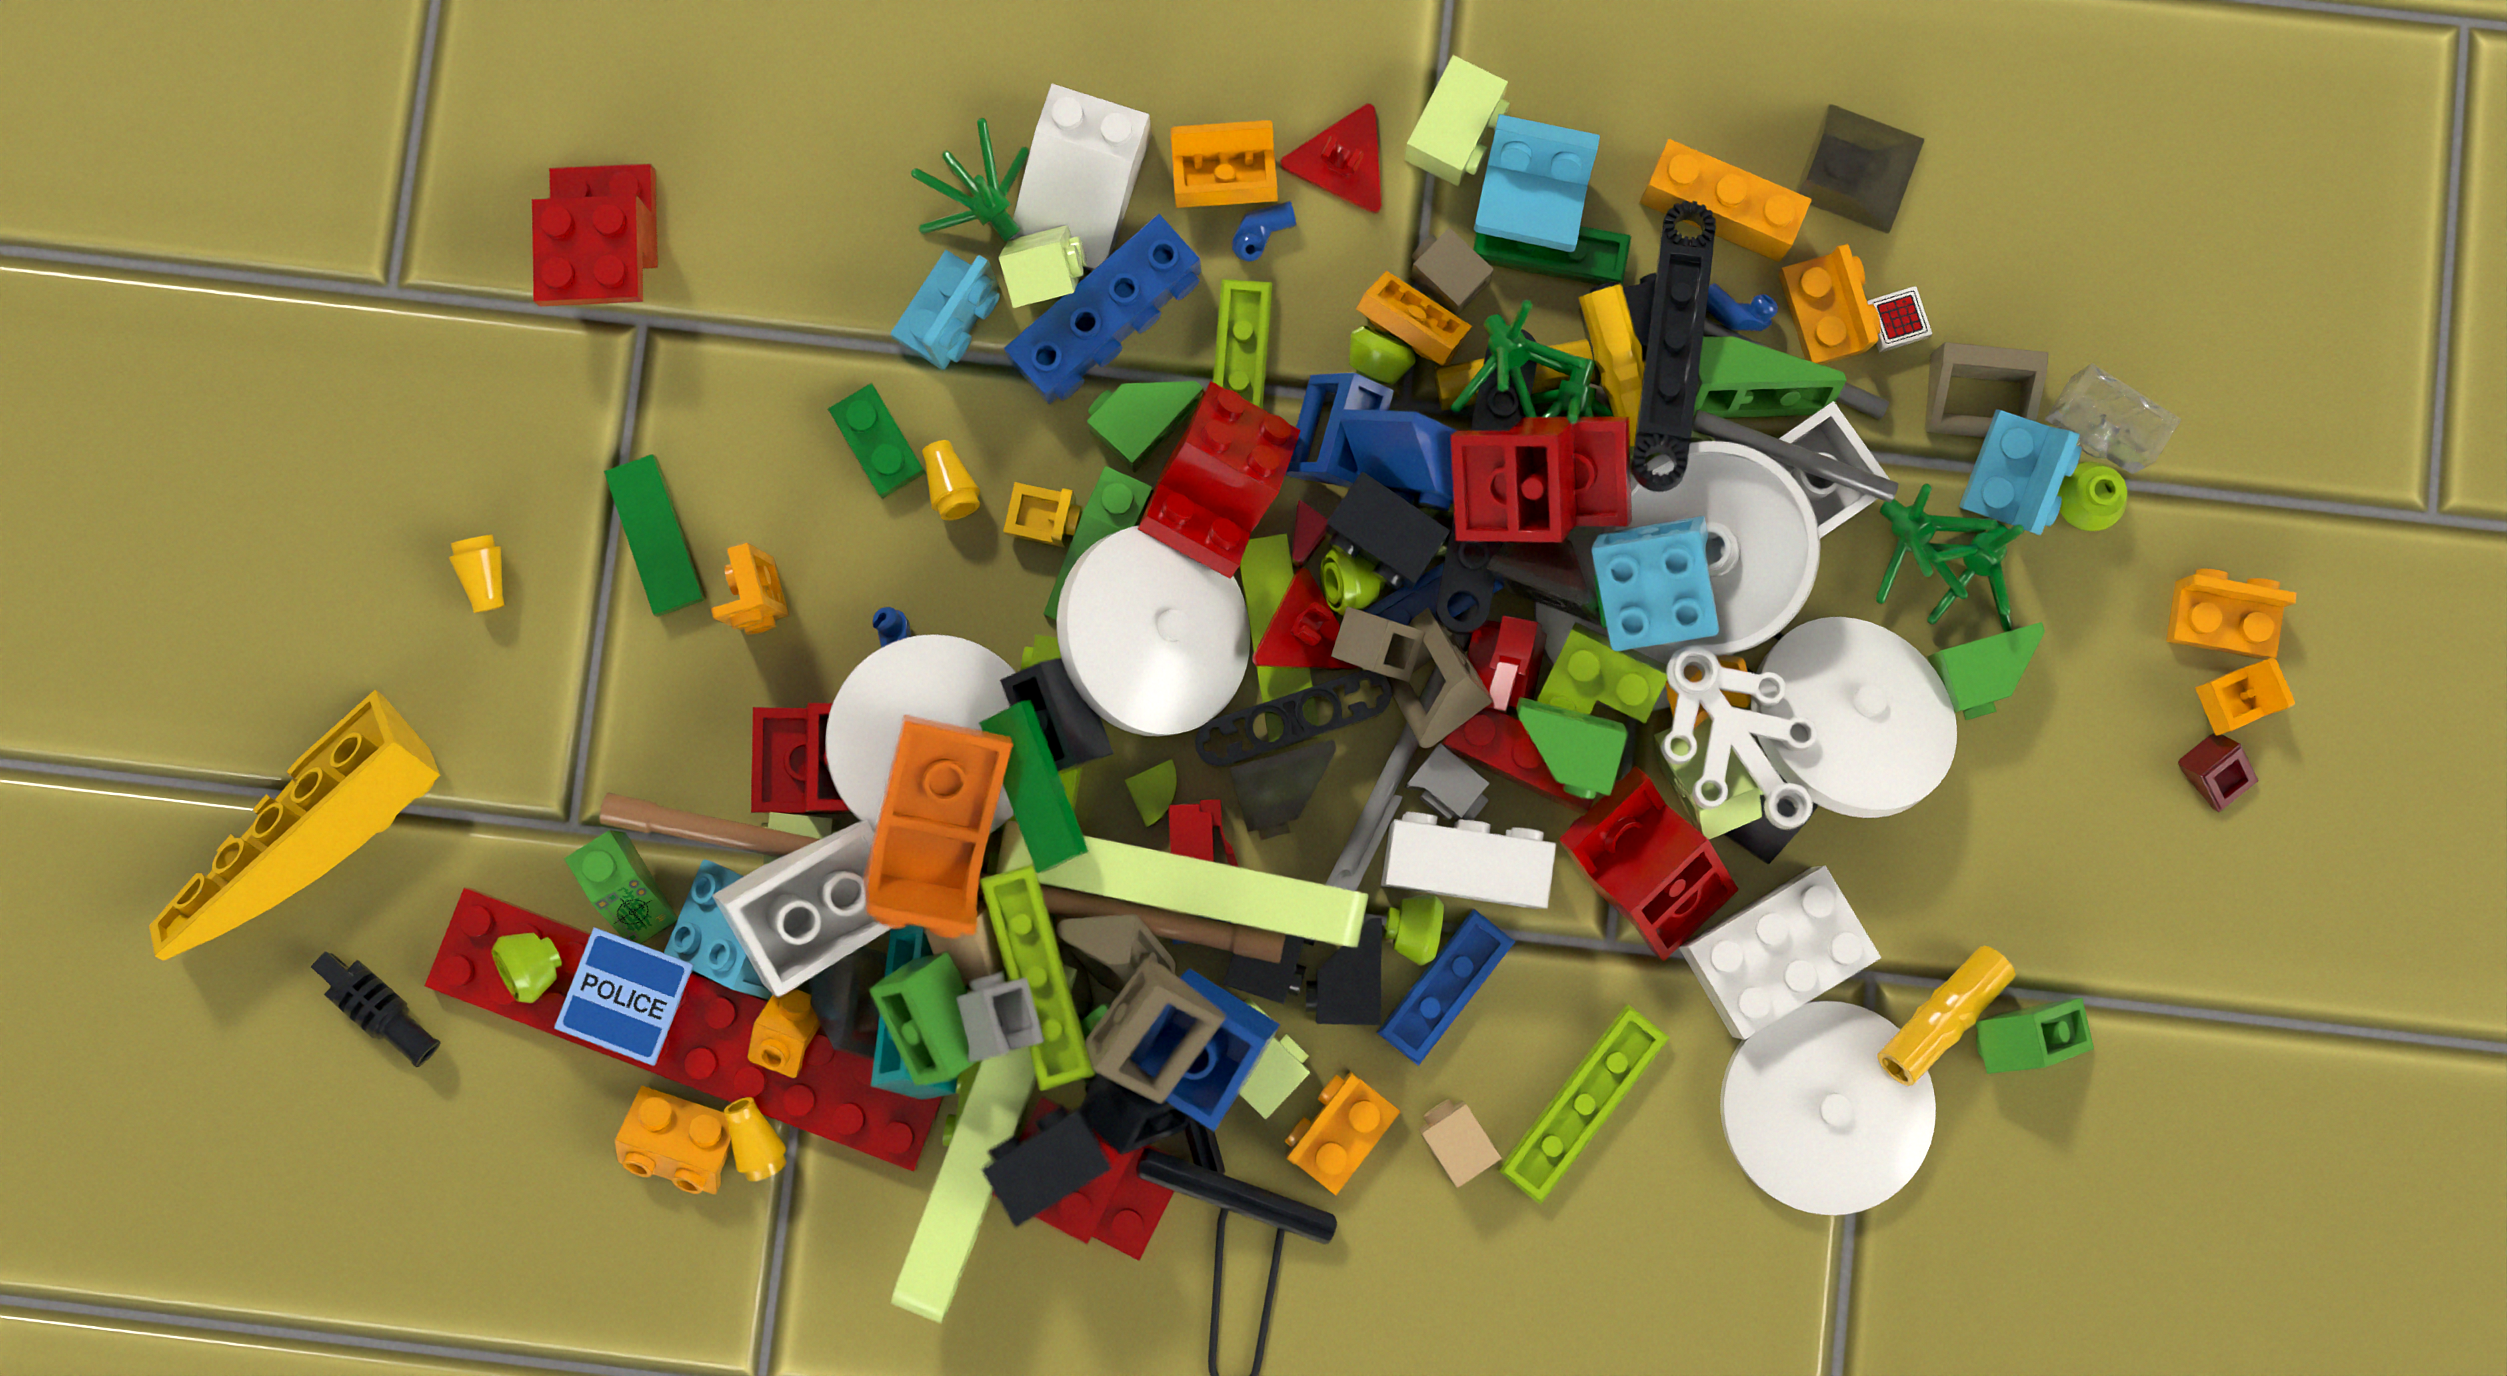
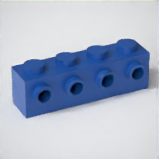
M1158 214L1079 282L1074 293L1064 295L1004 347L1009 361L1049 405L1058 397L1061 401L1068 399L1083 385L1085 380L1082 376L1096 364L1100 367L1109 364L1122 351L1123 346L1120 343L1135 330L1139 334L1148 330L1160 318L1162 313L1159 309L1173 297L1177 301L1183 299L1198 285L1200 279L1197 276L1201 273L1200 258L1165 219Z

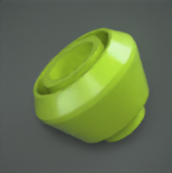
M1362 325L1351 332L1349 365L1356 369L1355 373L1381 385H1384L1385 382L1395 384L1416 362L1412 346L1389 333L1366 325Z
M2094 461L2079 463L2071 476L2064 475L2057 496L2062 498L2060 507L2062 516L2074 527L2085 531H2100L2114 525L2125 512L2128 500L2127 487L2122 476L2110 466Z
M1332 548L1323 558L1320 568L1321 587L1329 607L1344 616L1347 606L1362 610L1376 601L1379 591L1384 588L1385 583L1372 573L1375 565L1359 554L1355 560H1352Z
M1435 894L1401 899L1399 908H1389L1384 938L1393 939V950L1418 965H1424L1434 960L1441 936L1444 904Z
M535 933L501 936L492 948V956L502 980L511 995L520 1002L532 1003L536 1001L556 980L555 968L562 965L560 956L552 941L548 937L540 940Z

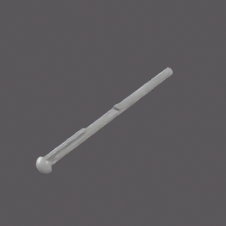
M1502 542L1496 573L1500 582L1516 552V548L1506 542ZM1477 605L1463 612L1458 621L1465 622L1473 619L1477 614ZM1472 633L1455 634L1466 652L1471 642ZM1437 664L1419 698L1427 714L1446 683ZM1408 722L1325 884L1326 886L1356 892L1403 798L1402 796L1394 795L1419 745Z

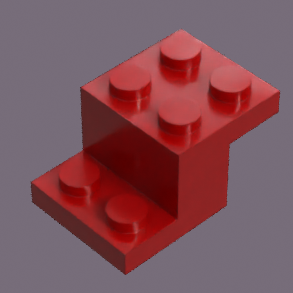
M651 163L549 168L550 198L532 199L533 301L539 307L643 302V269L658 268L655 168Z
M1210 381L1200 398L1190 425L1161 471L1138 530L1231 579L1240 566L1252 531L1280 491L1301 430L1289 424L1282 417L1273 415L1243 399L1238 393Z
M1524 417L1509 431H1456L1451 435L1456 541L1562 542L1575 526L1628 527L1632 522L1629 417H1578V421L1575 424H1570L1567 417Z
M808 703L806 708L753 707L751 813L853 814L847 808L833 784L826 758V727L833 703Z
M1636 766L1622 779L1613 784L1610 795L1605 794L1589 811L1578 817L1559 838V841L1592 888L1634 925L1650 950L1663 961L1676 951L1739 890L1708 838L1671 809L1661 797L1650 777Z
M1044 1095L1041 1096L1019 1141L1021 1142L1039 1131L1034 1122L1061 1104ZM1064 1106L1067 1113L1071 1111V1109ZM1092 1128L1112 1161V1169L1034 1217L1087 1245L1093 1237L1140 1261L1175 1191L1140 1179L1136 1172L1137 1162L1145 1148L1173 1155L1152 1144L1120 1155ZM993 1191L991 1195L997 1198L996 1194Z

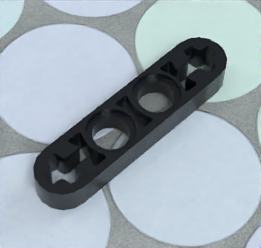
M1364 670L1210 720L1202 725L1195 738L1196 751L1200 759L1207 765L1216 768L1227 767L1373 719L1386 710L1392 696L1391 686L1382 674ZM1361 681H1368L1371 688L1380 687L1382 694L1376 697V707L1368 709L1366 703L1360 701L1348 705V709L1353 716L1345 719L1342 718L1341 702L1333 689L1343 687L1345 698L1359 692V683ZM1321 696L1330 701L1333 706V716L1328 723L1316 726L1310 724L1305 719L1303 706L1308 699ZM1263 713H1274L1283 722V734L1273 742L1261 741L1253 731L1255 719ZM1242 719L1245 720L1246 736L1254 747L1253 749L1242 751L1241 740L1228 745V755L1223 758H1218L1215 751H1205L1203 744L1211 741V731L1219 729L1222 736H1230L1239 733L1233 723Z

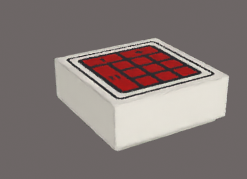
M1916 286L1867 301L1868 305L1873 304L1880 318L1881 332L1878 334V342H1876L1879 353L1927 339L1932 335Z

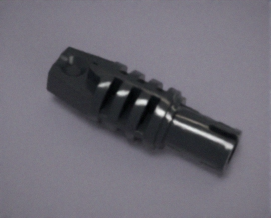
M325 951L311 965V968L331 986L324 995L371 1038H377L378 1040L385 1038L406 1056L415 1067L423 1065L439 1048L441 1042L436 1038L434 1039L408 1015L409 1008L407 1007V1002L361 961L356 960L348 967L336 955Z

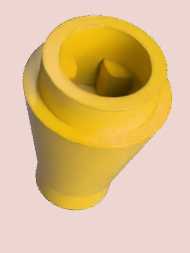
M940 440L927 445L922 450V454L926 464L932 509L939 512L941 519L946 521L957 520L975 512L980 506L978 496L981 491L955 453L949 440Z
M484 535L451 543L453 556L448 558L471 602L473 613L505 607L502 591L501 546H495L493 535Z
M752 1097L742 1098L724 1109L723 1113L728 1122L737 1171L744 1173L749 1181L763 1180L779 1172L787 1163L784 1156L787 1147L759 1111Z

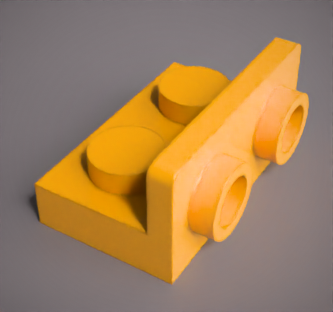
M1848 244L1837 246L1831 254L1783 267L1778 272L1805 360L1823 365L1865 353L1878 342V334L1881 332L1879 314L1873 304L1868 305L1862 287L1865 285L1864 268L1859 257L1852 256Z
M1387 270L1364 293L1356 310L1369 318L1375 327L1392 333L1410 344L1418 355L1433 360L1441 366H1447L1451 363L1472 328L1470 324Z
M749 543L727 548L731 564L725 565V575L733 595H739L740 600L711 608L713 618L731 626L732 629H745L747 635L758 634L776 628L775 620L788 617L789 612L774 557Z
M2206 568L2196 569L2195 574L2175 581L2166 638L2167 642L2264 660L2272 657L2277 658L2284 607L2296 604V592L2280 590V582L2275 580L2249 578L2247 583L2228 580L2229 573L2225 571Z
M1351 1071L1344 1079L1336 1074L1329 1081L1317 1098L1318 1101L1324 1104L1312 1121L1303 1116L1284 1140V1142L1291 1146L1286 1153V1159L1294 1165L1297 1164L1335 1196L1401 1112Z

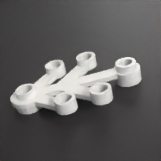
M1687 646L1678 650L1669 660L1666 669L1667 681L1670 687L1678 694L1672 730L1663 740L1661 750L1664 758L1672 764H1684L1694 756L1697 742L1692 732L1700 702L1711 717L1712 725L1702 778L1695 783L1692 789L1695 803L1703 809H1714L1726 800L1728 787L1724 780L1730 748H1732L1766 797L1764 810L1767 819L1774 826L1781 829H1793L1804 823L1812 812V800L1809 793L1800 785L1784 783L1751 734L1780 740L1788 749L1799 752L1806 750L1815 742L1817 738L1815 724L1810 719L1801 716L1790 720L1733 708L1720 691L1750 694L1756 704L1762 707H1771L1777 704L1785 695L1786 684L1783 678L1774 672H1765L1757 675L1721 667L1717 657L1711 651L1701 646ZM1688 665L1698 667L1702 673L1701 681H1688L1684 676V668ZM1760 682H1772L1777 689L1776 697H1764L1759 691ZM1799 725L1805 728L1808 734L1805 743H1798L1792 739L1790 735L1792 726ZM1674 738L1683 739L1688 745L1687 755H1675L1670 749L1671 740ZM1712 783L1718 788L1719 797L1716 801H1708L1702 796V784ZM1779 799H1788L1793 803L1795 811L1792 817L1787 818L1779 814L1777 810Z

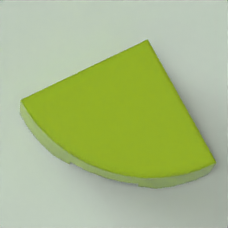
M1173 759L1125 780L1146 828L1157 823L1165 815L1169 805L1173 802L1177 788V772Z

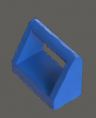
M1355 372L1310 375L1296 428L1300 429L1301 432L1285 475L1351 488L1360 473L1340 420L1342 410L1388 411L1394 390ZM1326 393H1336L1317 462H1307Z

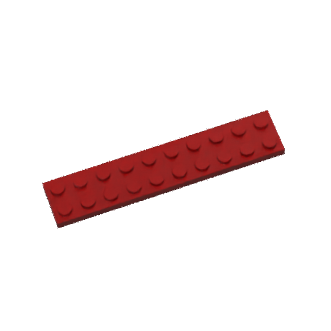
M463 888L424 985L425 987L733 1103L742 1098L752 1097L762 1115L914 1172L917 1170L944 1096L918 1099L871 1086L877 1041L823 1021L805 1050L801 1070L795 1078L769 1070L748 1059L754 1023L769 1000L732 990L706 976L691 971L655 1066L554 1028L591 933L478 890ZM535 933L540 940L548 937L554 944L562 965L555 968L556 980L536 1001L532 1003L517 1001L502 980L492 956V948L501 936Z

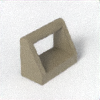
M1944 342L1930 355L1926 432L1986 437L1993 418L1943 413L1951 376L2021 383L2018 416L2036 422L2047 375L2048 352Z
M1426 608L1413 618L1408 625L1425 631L1412 674L1433 658L1446 680L1428 714L1425 712L1409 682L1383 675L1388 680L1397 704L1417 741L1423 748L1434 746L1493 702L1491 695L1456 635L1447 631L1440 624L1437 616L1429 608Z
M1137 914L1066 919L1057 925L1056 934L1099 984L1117 994H1120L1146 957L1166 967L1173 974L1175 973L1176 962Z
M1146 957L1087 1037L1085 1044L1094 1071L1158 1103H1163L1226 1019V1016L1220 1009L1166 967ZM1167 1003H1170L1198 1019L1156 1076L1153 1077L1128 1058V1056Z

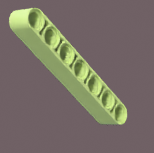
M1007 820L996 869V873L999 874L1033 864L1018 823ZM1083 836L1087 845L1088 853L1048 871L1037 873L1041 883L1357 948L1368 894L1087 836Z
M1063 964L1071 990L1077 975V969ZM1028 1046L1009 1050V1053L1001 1056L983 1059L900 1273L890 1304L941 1324L944 1321L992 1199L993 1189L981 1171L983 1165L991 1160L987 1151L1002 1140L1017 1133L1037 1081Z

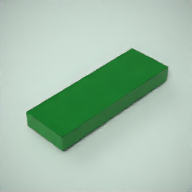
M1580 226L1576 248L1573 252L1476 232L1473 250L1489 265L1596 285L1609 282H1619L1623 285L1632 235Z
M650 454L604 471L653 615L660 617L706 600L657 457Z
M1031 701L1019 702L979 722L984 732L1011 737L1013 744L1002 784L1036 873L1048 871L1088 853L1087 845Z

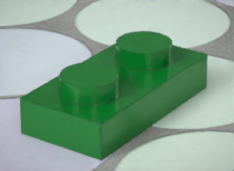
M872 383L828 408L882 499L926 473Z

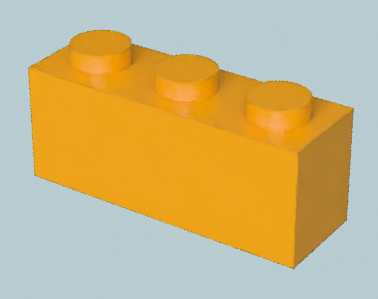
M1668 139L1639 203L1664 214H1667V211L1670 208L1672 209L1674 204H1682L1683 201H1688V203L1696 201L1700 206L1704 204L1707 206L1706 209L1708 211H1712V216L1716 220L1715 236L1780 262L1792 247L1812 199ZM1683 220V222L1701 229L1696 222Z

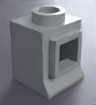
M1441 743L1404 786L1406 789L1422 791L1423 793L1419 799L1446 821L1450 820L1451 817H1454L1456 820L1462 818L1472 821L1489 800L1481 794L1489 785V782Z
M998 973L970 981L973 992L956 997L969 1043V1062L1001 1056L1009 1053V1050L1044 1042L1027 978L1005 983L1003 974Z

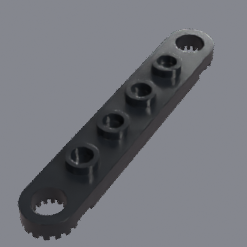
M1683 201L1682 204H1674L1673 208L1667 211L1661 230L1631 465L1635 480L1645 489L1654 492H1665L1675 488L1682 481L1688 464L1716 220L1712 216V211H1708L1706 209L1707 206L1704 204L1698 205L1696 201L1692 203ZM1683 220L1694 221L1701 227L1702 234L1697 235L1696 239L1695 237L1688 239L1687 236L1682 238L1681 233L1677 234L1678 231L1675 229V224ZM1653 453L1665 454L1674 463L1673 471H1669L1667 475L1666 473L1659 475L1657 472L1653 474V471H1649L1648 466L1645 465V458Z
M1521 329L1527 340L1536 342L1530 333ZM1488 345L1485 352L1483 365L1492 355V353L1488 349ZM1528 360L1520 367L1531 398L1537 363ZM1497 367L1478 389L1470 431H1509L1521 419L1526 417L1510 373L1507 391L1501 392L1498 389ZM1455 512L1453 514L1436 601V616L1440 624L1447 631L1462 635L1477 631L1484 624L1489 614L1503 541H1456ZM1466 593L1468 596L1473 597L1472 599L1476 601L1477 614L1473 619L1462 622L1451 617L1447 609V603L1453 595Z

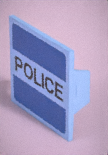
M594 927L554 1028L655 1066L694 964Z

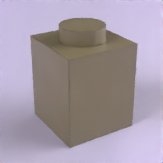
M1448 228L1438 239L1431 234L1415 250L1412 258L1416 262L1413 264L1410 278L1439 305L1458 316L1490 283L1494 269L1452 229Z
M1347 606L1331 657L1376 673L1409 682L1425 631Z

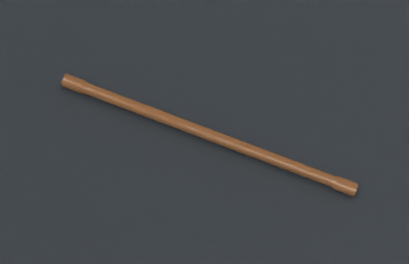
M613 793L606 794L600 810V823L643 833L656 832L777 858L786 856L821 840L662 807L651 801ZM980 872L977 899L986 900L980 879L993 876V874ZM1040 884L1049 914L1073 919L1137 914L1153 935L1224 949L1239 956L1280 963L1286 933L1239 923L1231 924Z

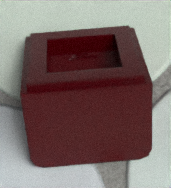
M1301 500L1297 504L1292 566L1297 570L1306 565L1328 536V533L1325 532L1328 519Z
M2212 733L2178 761L2182 772L2217 812H2221L2259 781L2241 744L2222 734L2216 736L2215 733Z

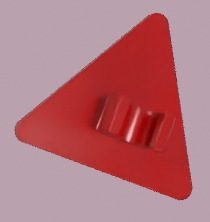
M1370 103L1364 104L1282 157L1280 164L1282 170L1372 214L1378 213L1381 210L1382 203L1375 107Z
M1301 568L1296 571L1252 657V661L1259 667L1353 670L1358 666L1331 657L1341 626L1308 569Z

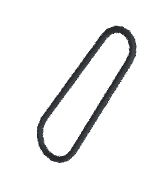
M1221 1208L1217 1220L1208 1368L1211 1376H1219L1216 1370L1225 1220L1229 1211ZM1277 1228L1253 1368L1249 1376H1258L1261 1369L1285 1230Z

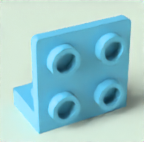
M1499 114L1474 230L1477 233L1573 252L1578 240L1587 185L1598 150L1600 135Z
M945 250L891 331L890 335L892 338L942 370L946 369L951 360L958 362L971 343L972 336L969 335V332L979 317L985 320L994 310L1000 294L996 292L999 285L989 260L978 255L972 265H970L953 253Z
M1996 409L1959 507L2013 526L2020 524L2024 527V530L2041 535L2044 526L2050 527L2059 513L2062 498L2057 496L2064 475L2071 476L2079 462L2081 446L2076 444L2080 434L2070 430L2050 427Z
M1704 516L1598 534L1591 550L1612 650L1621 651L1710 637L1718 634L1719 623L1705 555L1708 532Z
M705 859L701 862L664 953L694 964L693 971L732 990L770 1000L773 993L763 985L712 896L741 879L744 875Z

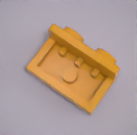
M1272 121L1174 126L1171 128L1176 208L1278 201Z
M642 1085L615 1138L617 1161L627 1171L641 1177H650L654 1174L672 1180L676 1187L692 1194H700L702 1191L717 1194L721 1185L720 1173L732 1148L728 1122L723 1112Z

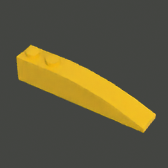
M375 689L293 763L286 771L293 777L288 785L275 799L267 794L253 808V811L258 816L248 830L240 838L230 834L216 850L218 853L213 860L212 870L208 875L196 873L149 925L156 957L165 961L212 940L278 905L319 879L364 845L376 833L386 830L401 810L415 798L424 796L431 789L440 773L430 748L379 691Z

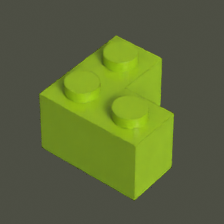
M1575 621L1537 702L1590 715L1598 700L1646 723L1667 681V665L1634 649L1614 651L1611 648L1609 637Z

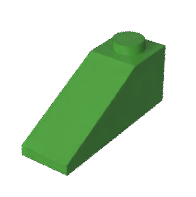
M1733 336L1703 337L1694 416L1698 409L1720 418L1814 415L1833 401L1834 403L1836 402L1847 379L1842 371Z
M1104 467L1082 513L1043 614L1057 621L1058 604L1066 578L1079 557L1089 547L1107 535L1129 527L1139 526L1153 493L1152 486L1110 467Z

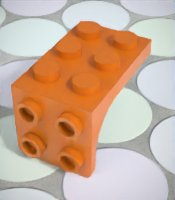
M904 714L863 876L866 913L874 916L875 921L894 928H903L907 926V923L929 927L932 933L945 938H959L961 934H976L979 923L976 912L979 876L1013 744L1011 737Z

